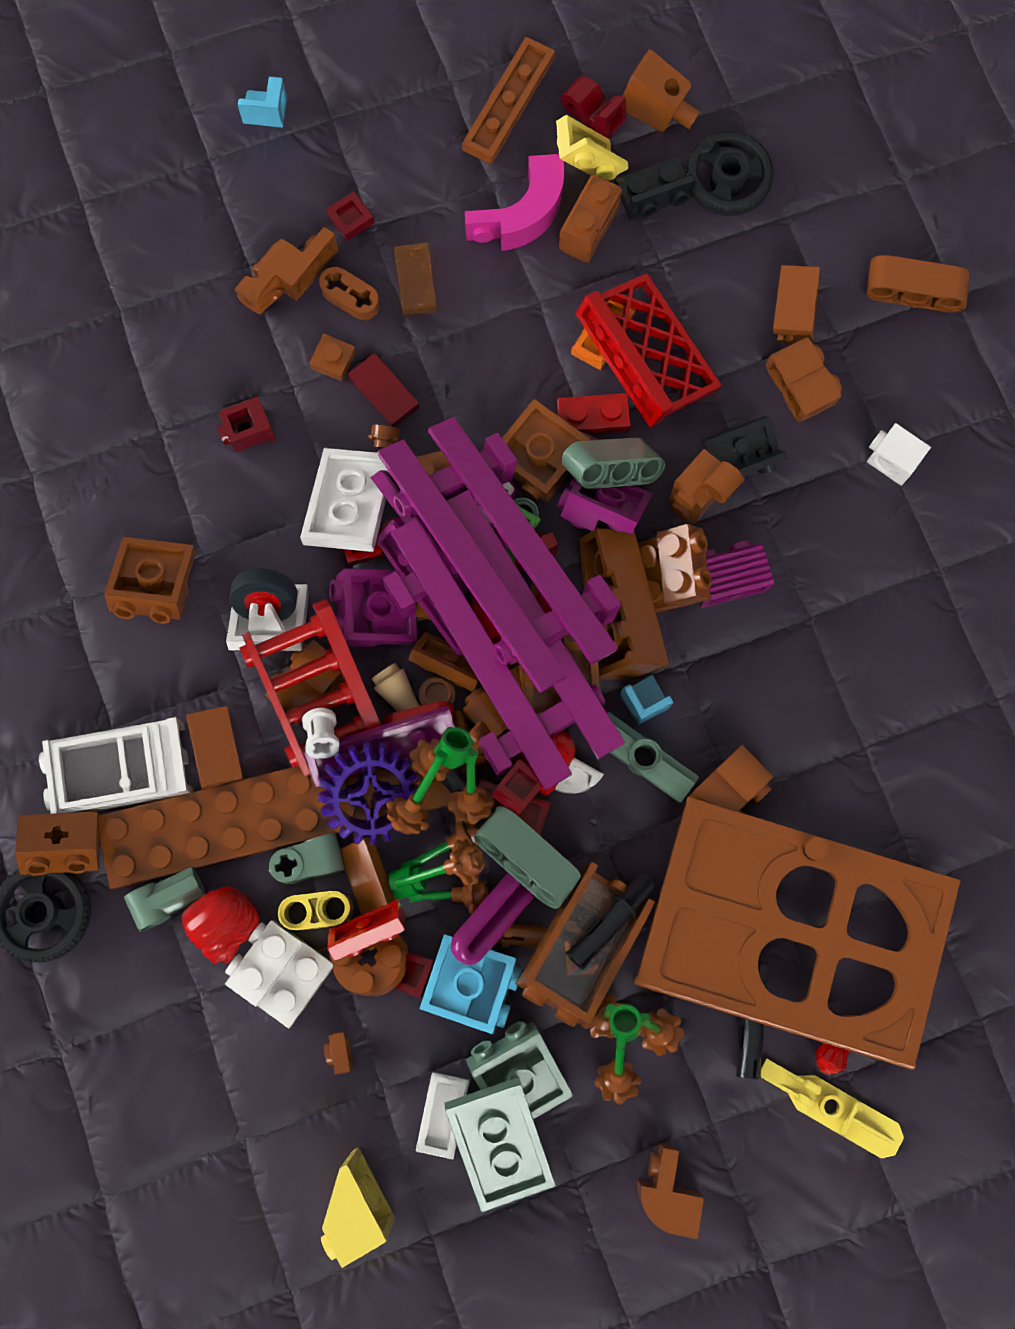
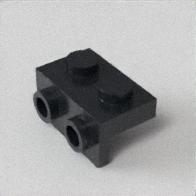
M764 415L700 440L702 448L707 450L717 460L728 462L736 467L743 475L744 481L747 480V474L758 471V473L773 471L779 467L778 462L788 459L787 452L779 449L770 416Z

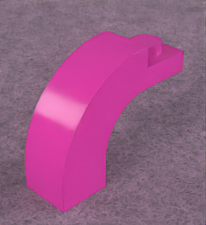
M559 154L529 156V188L524 197L514 205L501 209L464 211L466 241L474 240L485 243L492 239L500 238L501 251L524 246L542 235L553 223L562 202L564 161L560 159Z

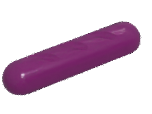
M507 873L453 936L451 952L454 958L461 964L469 966L480 962L535 896L512 875Z

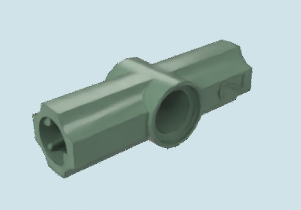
M608 712L609 718L625 742L624 745L610 752V754L626 764L632 773L644 777L675 801L681 803L699 776L661 750L655 741L646 739ZM638 749L649 750L653 755V764L650 766L639 765L634 758L635 751Z

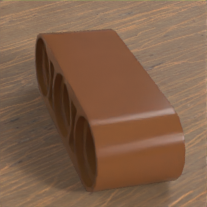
M881 255L874 257L870 262L866 295L868 298L879 302L941 312H959L967 306L970 272L959 266Z

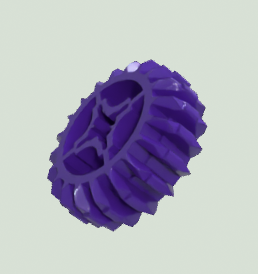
M364 742L362 746L363 753L358 754L354 745H350L348 751L351 757L345 759L341 753L335 755V759L339 764L338 768L331 764L325 766V771L332 778L324 777L319 779L320 787L326 789V791L318 793L317 796L319 802L327 803L320 810L323 817L332 816L328 821L329 827L335 829L341 826L339 831L340 837L345 839L354 831V843L360 844L363 836L367 835L369 843L374 845L377 841V834L382 833L385 841L391 840L389 830L393 828L391 821L387 818L388 812L378 818L379 809L382 805L388 803V801H394V798L397 797L408 800L410 795L415 794L419 788V785L411 784L419 776L413 770L407 771L411 766L408 758L398 761L400 756L398 749H392L385 756L386 746L384 743H379L375 753H373L370 743ZM374 766L386 768L394 773L399 780V784L391 785L390 782L377 780ZM361 768L359 780L354 784L345 785V789H340L344 780L353 771ZM369 779L375 789V792L372 793V799H370L371 807H369L364 797V794L367 793V787H369ZM339 802H348L349 805L362 807L365 820L357 819L347 814L341 808Z

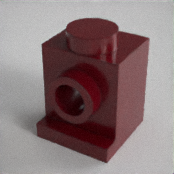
M258 396L218 411L223 423L217 426L220 437L225 446L232 445L235 453L267 440L269 442L276 440ZM244 427H250L247 430L241 431Z

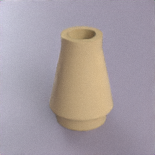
M396 663L371 678L376 685L373 689L397 712L420 706L404 668L400 670Z

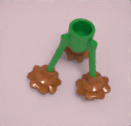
M447 727L443 732L440 742L437 739H432L429 743L423 739L418 742L417 748L410 752L409 757L414 761L411 769L414 772L420 773L424 779L416 793L410 795L408 800L397 797L395 801H388L387 808L389 812L387 818L391 821L392 827L396 831H401L404 834H419L421 830H427L429 828V823L427 822L429 814L426 810L421 809L424 804L423 797L434 778L438 781H443L448 771L466 763L467 785L463 791L451 794L452 801L447 804L448 810L454 813L457 821H464L468 824H475L479 820L491 816V808L494 807L495 802L487 796L485 789H478L475 785V762L479 753L477 750L472 749L473 739L467 731L458 727Z
M456 820L455 833L446 837V842L413 860L402 862V868L391 871L389 873V885L393 896L397 900L409 897L411 903L421 900L452 899V902H464V905L469 908V912L473 914L490 894L488 881L480 880L479 873L485 867L481 848L474 840L475 834L482 827L479 822L468 824L464 821ZM449 849L452 850L450 859L446 860L444 865L425 871L422 867H418ZM444 873L448 875L455 874L464 883L463 887H452V890L422 891V889L427 888L428 878Z
M608 994L604 997L590 1024H581L584 1029L591 1028L590 1036L592 1038L605 1036L609 1039L614 1037L617 1039L616 1058L608 1065L598 1067L597 1073L599 1077L595 1079L594 1085L601 1090L604 1101L614 1099L616 1104L621 1105L628 1098L638 1096L639 1090L637 1087L641 1084L642 1080L634 1072L632 1063H624L626 1042L633 1041L640 1035L644 1038L642 1040L643 1048L653 1050L658 1056L662 1057L665 1056L667 1050L671 1053L678 1050V1042L684 1037L685 1031L679 1027L681 1018L676 1015H670L663 1008L659 1009L656 1015L651 1012L640 1014L631 1005L615 1004V996Z

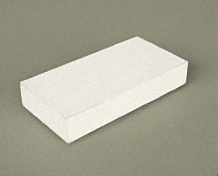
M432 1072L416 1152L454 1159L457 1142L449 1123L444 1103L467 1095L470 1079Z

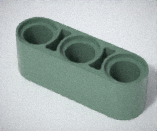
M642 438L578 441L571 444L562 455L563 466L586 489L650 484L656 481L665 469V461Z
M497 806L474 836L475 842L483 851L537 899L551 908L558 909L581 878L579 871L566 858L506 807Z

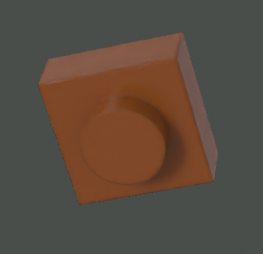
M323 333L309 362L310 368L342 382L356 354V348L351 344Z
M348 1030L328 1035L329 1043H324L327 1066H334L335 1075L351 1072L354 1069Z

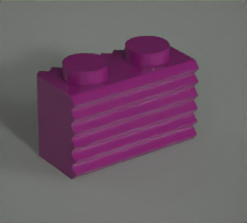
M750 541L738 542L729 547L730 551L717 554L715 549L706 551L707 567L712 577V585L710 587L711 600L699 602L700 608L765 593L774 585V579L762 543L751 545Z

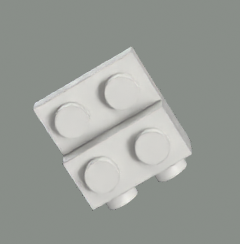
M271 920L268 925L261 922L248 939L253 946L245 957L238 954L227 967L225 973L230 977L225 985L255 1007L259 1006L289 1029L333 969V963L277 921Z

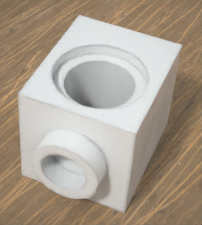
M895 423L888 433L881 430L869 446L874 452L867 462L902 486L931 447Z

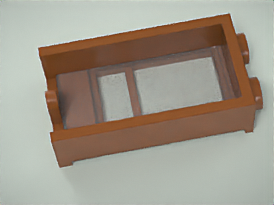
M593 862L581 866L579 870L580 880L559 907L522 975L515 983L524 989L522 996L541 1007L544 1002L557 1010L555 1017L572 1027H575L577 1023L590 1024L656 903L650 898L645 899L635 910L636 917L626 921L587 967L581 970L571 962L565 952L580 939L591 924L613 902L612 896H620L627 888L626 884L617 879L608 881L595 873L598 865Z

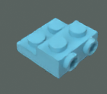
M444 934L419 1009L494 1034L497 1026L505 1027L511 1006L504 1004L508 990L516 991L518 985L515 983L520 978L523 969L516 967L517 958L490 950L477 964L470 966L461 964L454 958L451 952L453 937Z

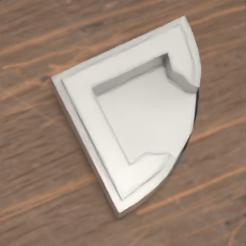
M574 757L568 767L572 775L559 782L554 790L566 794L582 793L594 787L604 774Z

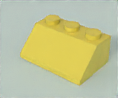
M359 1147L350 1153L339 1169L322 1227L325 1234L321 1237L322 1245L331 1260L337 1258L341 1268L387 1242L395 1220V1216Z

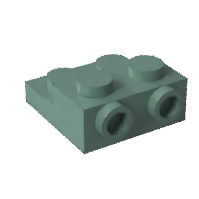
M533 1021L527 1025L525 1022H517L511 1025L505 1031L506 1037L494 1044L491 1041L479 1043L472 1049V1056L466 1059L470 1072L480 1090L519 1077L533 1119L573 1097Z

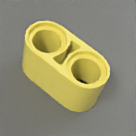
M338 891L293 895L281 902L278 908V918L280 923L289 930L302 931L335 927L351 919L354 906L352 900L347 895ZM333 898L341 899L345 906L343 915L336 920L329 918L326 913V905ZM300 902L306 907L307 914L304 921L294 924L289 919V909L294 903Z

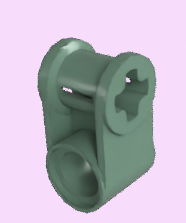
M336 833L312 838L301 844L281 849L273 854L269 862V871L272 877L284 884H295L346 870ZM286 857L292 862H297V866L292 868V875L289 877L283 871H279V867L284 865V858Z

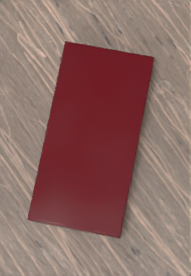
M375 353L348 373L350 381L391 427H396L420 408L419 402Z

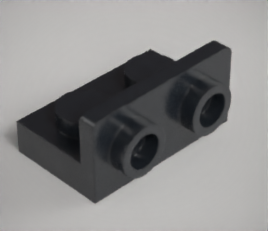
M678 156L615 179V185L622 189L620 199L630 220L638 217H650L658 210L671 205L674 207L683 205L692 198L690 189L696 184L694 175L685 177V170Z

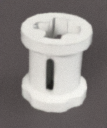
M316 708L304 714L302 718L303 728L308 733L305 746L306 753L315 759L334 756L339 751V739L334 735V727L337 723L335 713L327 708Z

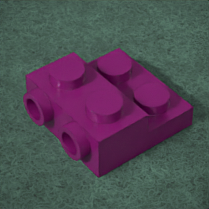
M573 477L569 487H566L563 491L557 507L562 509L560 517L569 520L577 528L594 531L599 521H602L615 531L627 532L632 535L653 494L635 485L586 489Z
M344 568L336 576V580L331 581L330 599L332 602H337V615L335 617L348 647H375L377 644L413 645L417 642L416 612L403 619L384 586L383 578L395 571Z

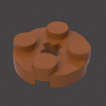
M400 933L393 940L388 942L379 941L366 947L361 953L353 957L345 956L334 961L330 955L334 975L338 982L353 994L360 996L372 995L374 997L382 996L393 990L404 977L407 968L404 965L406 954H408V946ZM377 949L378 952L374 956L377 961L375 965L371 966L368 963L363 965L364 953L367 950L373 951Z

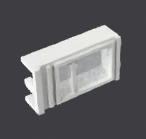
M174 717L158 722L52 741H42L43 752L39 754V763L43 774H46L48 788L44 789L43 794L47 810H51V814L99 812L159 801L194 792L193 787L188 785L186 781L184 765L189 763L187 751L181 746L179 732L185 730L184 722Z

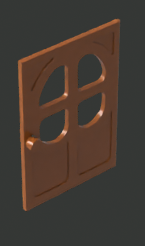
M687 797L639 970L634 979V985L914 1070L961 880ZM803 848L805 849L806 855H807L810 859H812V860H809V859L804 855V853H803ZM809 866L826 871L835 880V888L827 919L820 928L786 918L777 905L776 891L783 877L797 867ZM868 884L885 894L901 913L907 926L908 936L905 945L900 950H887L852 939L848 935L847 924L855 893L859 886ZM774 939H788L810 946L816 951V961L808 992L801 1001L794 1002L774 996L765 988L761 981L758 970L759 955L764 946ZM850 958L889 971L895 981V989L891 998L880 1007L864 1014L839 1016L832 1013L828 1008V998L839 960Z

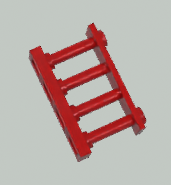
M327 599L312 604L316 615L310 617V622L256 645L248 631L242 634L246 645L239 647L247 667H256L290 745L284 747L292 768L300 765L304 776L311 774L304 754L306 742L299 745L291 726L301 722L304 714L316 708L331 709L345 702L347 705L354 703L359 715L353 717V722L334 730V735L338 739L381 726ZM316 635L318 638L326 636L331 649L324 651V656L270 679L262 658ZM330 669L333 672L340 669L345 682L339 684V689L291 710L284 711L276 692Z

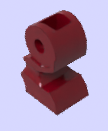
M578 77L561 95V104L570 115L575 118H581L583 125L590 127L608 139L627 120L626 97L620 95L613 96L606 104V98L599 84L589 77Z
M519 759L495 788L491 796L498 806L506 807L519 817L538 794L542 784L533 769Z

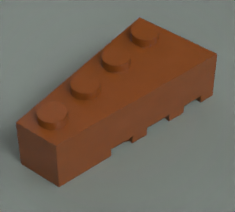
M597 528L581 537L579 543L584 589L588 580L601 575L621 603L614 621L604 626V629L618 649L613 654L598 661L599 679L631 680L669 665L635 531L631 535L627 532H618L613 529Z

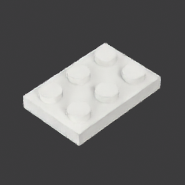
M323 449L300 537L303 545L374 552L386 498L370 478L380 470H387L377 455L378 453Z

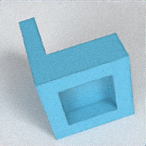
M269 77L267 92L248 90L246 98L239 99L238 109L243 124L283 128L287 104V94L283 78Z
M653 675L633 686L628 684L622 688L620 693L637 726L668 710L674 703L670 696L665 698Z

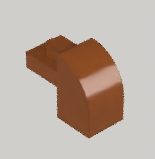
M659 1143L658 1153L652 1152L649 1161L648 1176L654 1177L653 1182L639 1179L637 1181L640 1203L649 1219L659 1229L669 1234L698 1239L704 1197L699 1191L674 1187L679 1150L674 1145Z

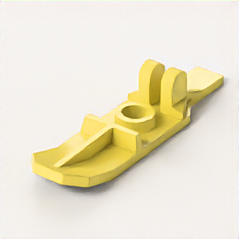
M765 1058L761 1066V1078L787 1092L797 1110L881 1159L896 1155L904 1139L899 1123L815 1075H795ZM833 1099L836 1102V1110L828 1114L824 1109V1105L827 1100Z

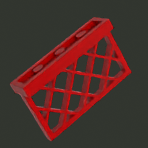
M647 273L601 294L597 290L586 295L575 315L650 428L661 423L666 416L718 391L722 386ZM642 286L649 297V303L633 299V290ZM613 301L624 305L622 316L612 313L606 302ZM630 308L647 313L645 324L628 318ZM652 316L664 319L668 325L667 332L651 327ZM626 328L643 333L641 345L630 340L625 332ZM649 336L665 341L663 352L647 347ZM671 344L684 349L687 354L686 360L670 355ZM645 356L661 361L660 373L649 369L644 361ZM668 364L684 369L682 381L666 376ZM690 372L701 375L707 386L701 388L689 384ZM664 385L680 390L679 400L672 403L663 390Z

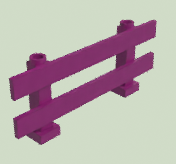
M454 417L429 427V434L451 464V466L431 475L427 474L404 439L378 451L377 455L400 487V494L393 497L397 511L403 517L409 515L411 518L418 514L501 635L500 642L494 644L493 649L496 657L503 665L508 663L512 665L519 662L541 693L567 678V674L547 647L557 640L570 634L591 665L617 651L618 647L604 629V626L614 621L621 603L601 575L587 581L582 595L577 591L503 487V484L513 479L518 460L499 433L485 438L483 451L479 452ZM466 490L471 492L553 609L552 611L531 622L528 620L446 500Z
M466 490L448 500L447 503L528 620L531 622L544 615L545 612L507 553L506 548H508V545L496 529L493 530L470 491ZM415 518L391 532V536L413 572L403 578H400L397 571L384 577L383 581L387 593L403 619L416 612L415 602L428 595L510 731L498 739L493 731L479 739V747L498 778L511 770V760L521 754L527 759L545 791L570 777L572 772L550 737L574 723L577 724L597 759L625 744L602 706L606 702L601 691L595 684L591 686L588 684L561 639L547 647L567 674L565 680L553 686L562 701L536 715L508 667L503 665L496 657L493 649L494 644L455 582L460 575L445 554L440 557L418 519Z

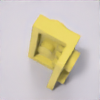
M568 115L556 121L557 145L561 160L589 175H596L607 181L614 179L618 174L628 169V161L611 152V143L608 138Z

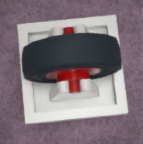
M249 569L238 574L233 580L230 590V604L232 608L226 639L228 650H240L239 647L246 645L242 634L248 631L256 645L306 624L309 599L308 585L294 584L285 574L271 569ZM303 641L281 651H302Z

